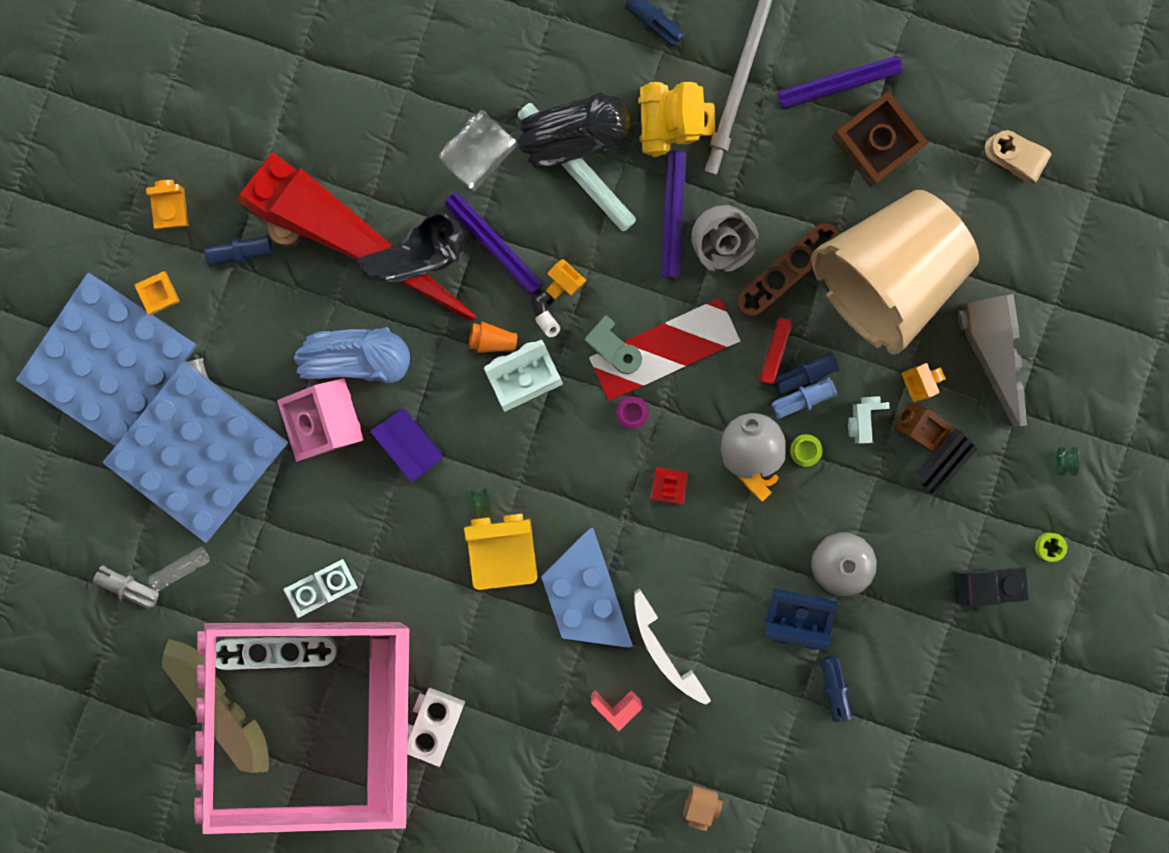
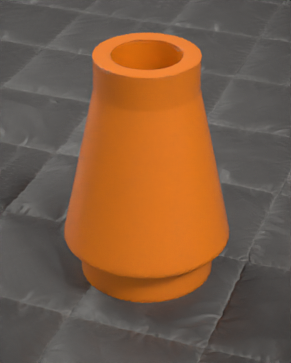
M483 321L480 324L472 323L469 349H475L476 353L515 352L517 333L503 330Z

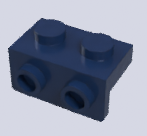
M773 588L765 619V637L777 643L788 642L803 645L811 650H829L830 633L837 611V601Z

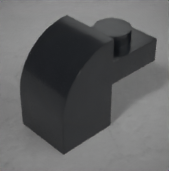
M1026 567L954 571L956 602L959 605L988 606L1029 600Z

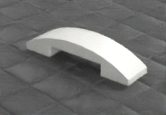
M640 588L634 591L637 623L653 660L676 687L688 696L706 705L711 700L692 670L682 676L679 675L648 626L658 619L656 613Z

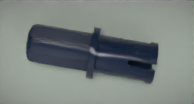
M628 0L624 8L646 25V30L651 29L670 46H675L682 39L684 32L662 14L664 11L662 8L658 10L647 0Z
M830 352L808 363L802 361L800 366L776 375L775 385L780 393H785L807 383L813 385L814 380L840 371L834 354Z
M838 656L825 657L821 659L820 663L826 685L824 694L828 695L833 716L832 720L833 722H840V718H842V722L853 718L847 695L849 685L844 682L840 659Z

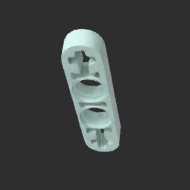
M329 636L224 639L216 643L215 667L223 670L325 666L336 658L338 647L334 639ZM303 642H309L308 649L318 648L320 642H324L326 648H331V653H328L325 659H321L318 653H311L308 655L310 661H304L306 649ZM293 643L298 647L299 656L296 660L288 661L282 656L281 651L284 644ZM239 644H244L242 652L244 663H240L241 656L229 658L228 663H224L223 657H218L217 653L223 650L224 646H227L228 651L236 652L241 650ZM261 644L265 647L267 656L264 661L255 662L251 659L249 650L252 645Z

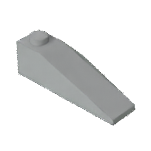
M1004 295L962 304V311H958L960 329L965 330L966 337L1013 427L1026 426L1024 387L1020 380H1016V374L1020 373L1022 361L1021 356L1018 355L1013 345L1014 339L1020 338L1014 295Z

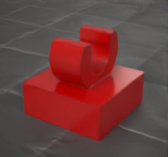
M656 467L651 499L683 504L688 472Z

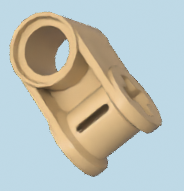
M1009 130L1001 131L991 136L986 141L984 147L985 154L989 160L1009 170L1016 177L1032 184H1036L1051 156V152L1046 148L1030 142ZM1001 141L1006 142L1004 148L1008 151L1004 153L1000 152L1001 146L998 143Z

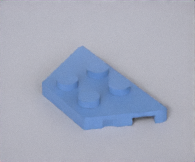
M592 527L541 577L562 638L629 648L633 645L594 528Z

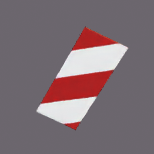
M720 297L624 341L626 345L637 347L642 355L640 367L632 374H622L599 354H595L589 357L608 400L611 401L740 342V339Z

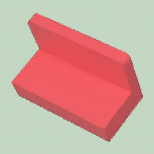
M632 690L614 708L597 691L590 695L591 704L618 731L642 709L641 700Z

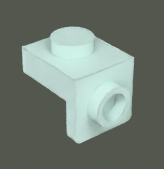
M880 396L862 397L861 404L853 405V418L848 419L849 436L854 437L855 443H872L871 410L890 409L889 402L881 403Z

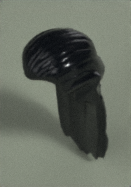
M599 92L589 98L534 113L524 118L521 122L520 130L524 133L518 139L519 149L524 153L530 154L528 163H532L534 168H547L600 151L617 150L624 140L627 139L632 128L630 110L620 98L610 95L605 96L602 92Z
M441 212L425 218L419 226L413 227L408 236L398 244L362 256L357 259V264L363 268V275L367 276L368 279L391 283H400L432 271H440L447 268L451 263L458 262L459 254L464 245V231L456 218Z

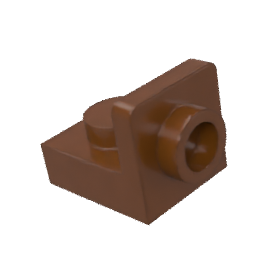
M910 402L900 413L894 429L934 453L950 434L953 426L928 408Z

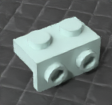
M543 340L527 343L520 350L507 356L497 357L484 367L504 412L563 385Z

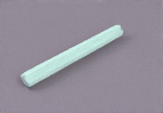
M529 103L519 111L518 117L522 121L529 115L539 112V110L532 103ZM582 158L561 164L621 231H626L635 223V216Z

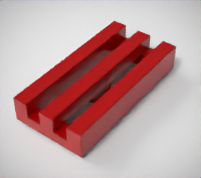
M783 318L777 320L759 382L766 384L775 382L793 324L791 323L792 321Z

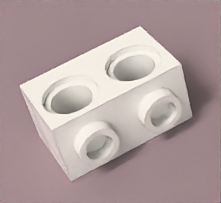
M432 688L428 689L426 695L420 693L413 712L418 713L414 726L408 724L407 754L440 767L465 701ZM432 703H441L446 708V715L442 718L432 717L429 713V706ZM422 733L430 734L434 739V746L427 749L422 748L417 742V736Z

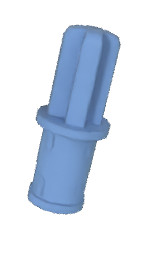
M828 377L813 385L798 387L797 392L774 401L772 408L778 418L804 408L809 411L812 409V406L836 397L837 391L833 381Z

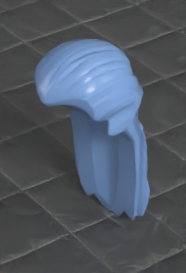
M388 327L374 330L347 329L332 332H316L307 336L306 341L303 342V347L299 348L294 356L295 363L299 365L297 373L300 374V378L304 379L352 377L363 378L367 381L375 380L383 383H393L404 377L410 363V353L407 344L398 335L391 333Z

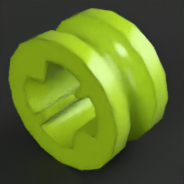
M1044 533L1035 542L1036 554L1044 561H1060L1067 553V543L1059 534ZM1054 538V545L1059 547L1057 553L1051 552L1052 556H1047L1048 550L1043 548L1044 543H1051L1050 539Z

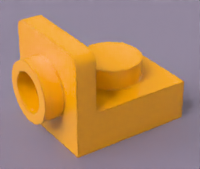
M160 180L154 182L155 187L146 188V194L151 199L155 230L189 226L185 191L182 186L174 184V180Z

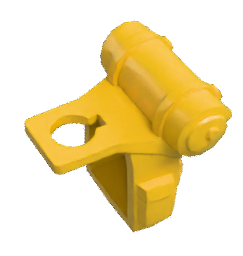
M649 82V84L640 87L638 104H641L642 135L639 136V139L642 142V153L658 157L669 152L672 143L690 144L697 141L700 136H712L715 133V106L713 103H704L703 87L698 86L697 83L681 82L670 91L667 85L660 82ZM704 113H705V115L707 116V124L705 125V127H704Z

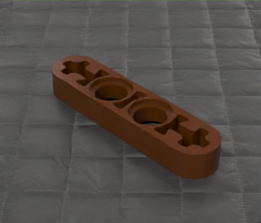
M820 223L740 292L736 301L738 310L743 315L749 317L763 312L813 268L811 262L813 250L805 245L804 242L808 240L809 244L812 245L819 239L817 233L819 230L822 233L829 231L832 235L829 238L831 240L839 235L837 228L829 223ZM801 250L807 253L809 262L805 268L793 266L791 262L793 252ZM774 271L780 272L785 279L784 286L778 290L771 289L767 284V276ZM760 282L763 290L771 295L772 298L767 300L766 296L763 295L757 301L759 306L757 310L753 307L746 309L743 305L746 302L745 294L751 297L760 290L755 285Z

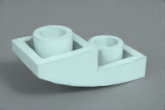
M342 559L284 588L283 591L294 613L299 618L358 587Z

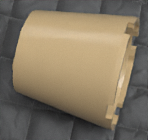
M914 190L819 246L812 253L811 262L817 280L821 281L824 279L830 290L826 294L827 298L843 319L861 337L876 348L883 344L887 346L886 349L890 354H898L908 346L975 269L979 262V253L969 230L949 206L927 191Z

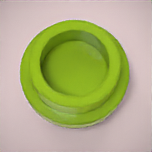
M800 435L791 443V458L800 466H813L822 456V445L812 435Z

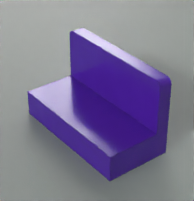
M403 408L387 421L380 423L370 431L411 482L417 480L443 458V455Z

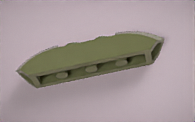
M168 639L161 667L196 712V698H203V689H198L197 665H203V655H198V651L187 644ZM215 676L214 737L240 771L250 773L268 772V748L261 728L255 719L248 724L245 723L243 719L246 716L237 703H230L224 695L226 692L224 685Z

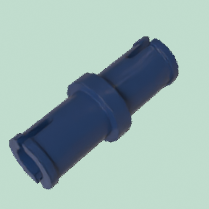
M269 234L245 240L238 237L233 238L232 242L206 246L204 252L209 267L234 261L241 264L245 263L246 259L272 255L273 244Z

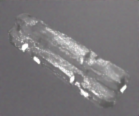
M203 547L190 552V556H183L164 567L163 571H157L149 576L148 580L151 587L155 591L164 589L169 586V582L174 583L195 571V567L199 568L210 561L209 555Z

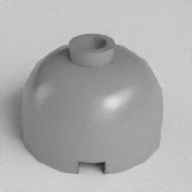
M719 205L707 209L697 218L692 229L691 243L698 259L709 270L724 269L727 272L741 267L753 256L755 252L753 246L756 238L758 239L759 233L751 218L739 208Z
M758 413L738 416L729 423L723 432L721 442L723 463L735 475L743 478H752L751 474L762 473V477L769 476L777 471L785 461L786 441L780 426L768 416Z
M837 532L826 536L818 544L812 554L811 570L815 581L825 591L836 596L850 597L861 593L872 583L876 574L877 559L873 548L864 538L850 532Z

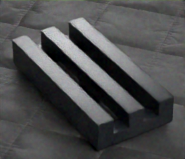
M955 427L913 477L930 494L937 497L978 448L971 443L970 439L962 431Z

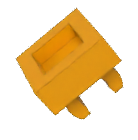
M562 259L547 273L555 281L547 288L546 292L554 299L565 290L572 295L587 280Z
M165 271L134 285L148 315L155 314L180 302Z
M927 363L901 373L913 402L927 399L940 393L936 383L946 379L941 367L930 371Z
M751 474L752 478L738 476L759 501L765 500L772 493L766 486L775 484L779 478L776 474L768 480L762 479L760 474Z

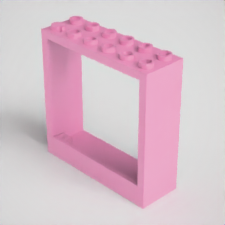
M401 622L204 623V631L197 632L198 655H203V665H197L198 689H203V698H196L197 723H202V731H196L195 737L197 757L202 756V764H195L196 790H201V797H195L194 799L195 824H201L202 833L406 828L409 628ZM370 635L367 805L213 809L216 636Z

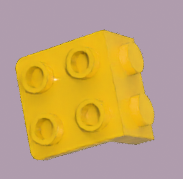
M523 513L504 515V522L491 523L490 517L472 519L471 525L464 527L465 540L468 541L472 582L475 589L483 590L532 584L537 580L530 518L523 519Z

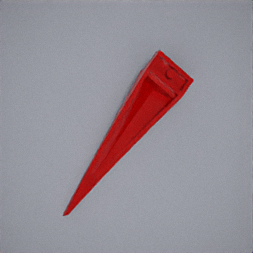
M273 152L236 199L261 219L314 240L355 260L393 246L303 169L297 171ZM427 274L401 282L469 321H474L476 318L472 311Z

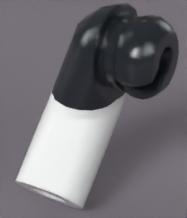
M542 290L538 295L534 294L531 300L536 323L548 337H554L559 333L560 326L546 309L553 305L554 299L546 290Z

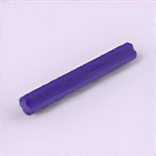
M893 56L779 91L777 94L781 108L785 109L900 74L903 71L902 63L899 56Z
M672 150L667 153L661 276L668 279H675L680 276L686 153L680 150Z
M455 192L445 201L446 207L528 294H534L542 285L538 277L458 193Z

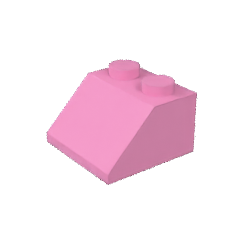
M345 378L314 385L277 400L296 462L364 440Z

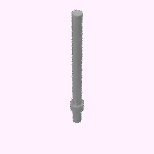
M759 0L717 133H713L709 147L712 149L704 171L710 175H717L723 154L728 152L731 142L729 135L772 0Z

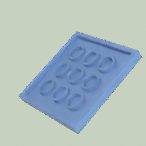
M87 273L16 381L116 446L184 361H188L198 344L153 314L148 315L144 308L93 274Z
M184 361L103 463L207 543L287 445L288 441L188 362Z

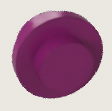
M627 397L618 404L616 416L622 426L636 429L646 422L648 407L638 397Z

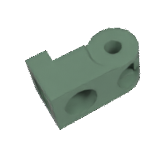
M605 315L584 339V342L622 374H632L638 370L642 363L641 352L633 345H626L611 332L616 323Z

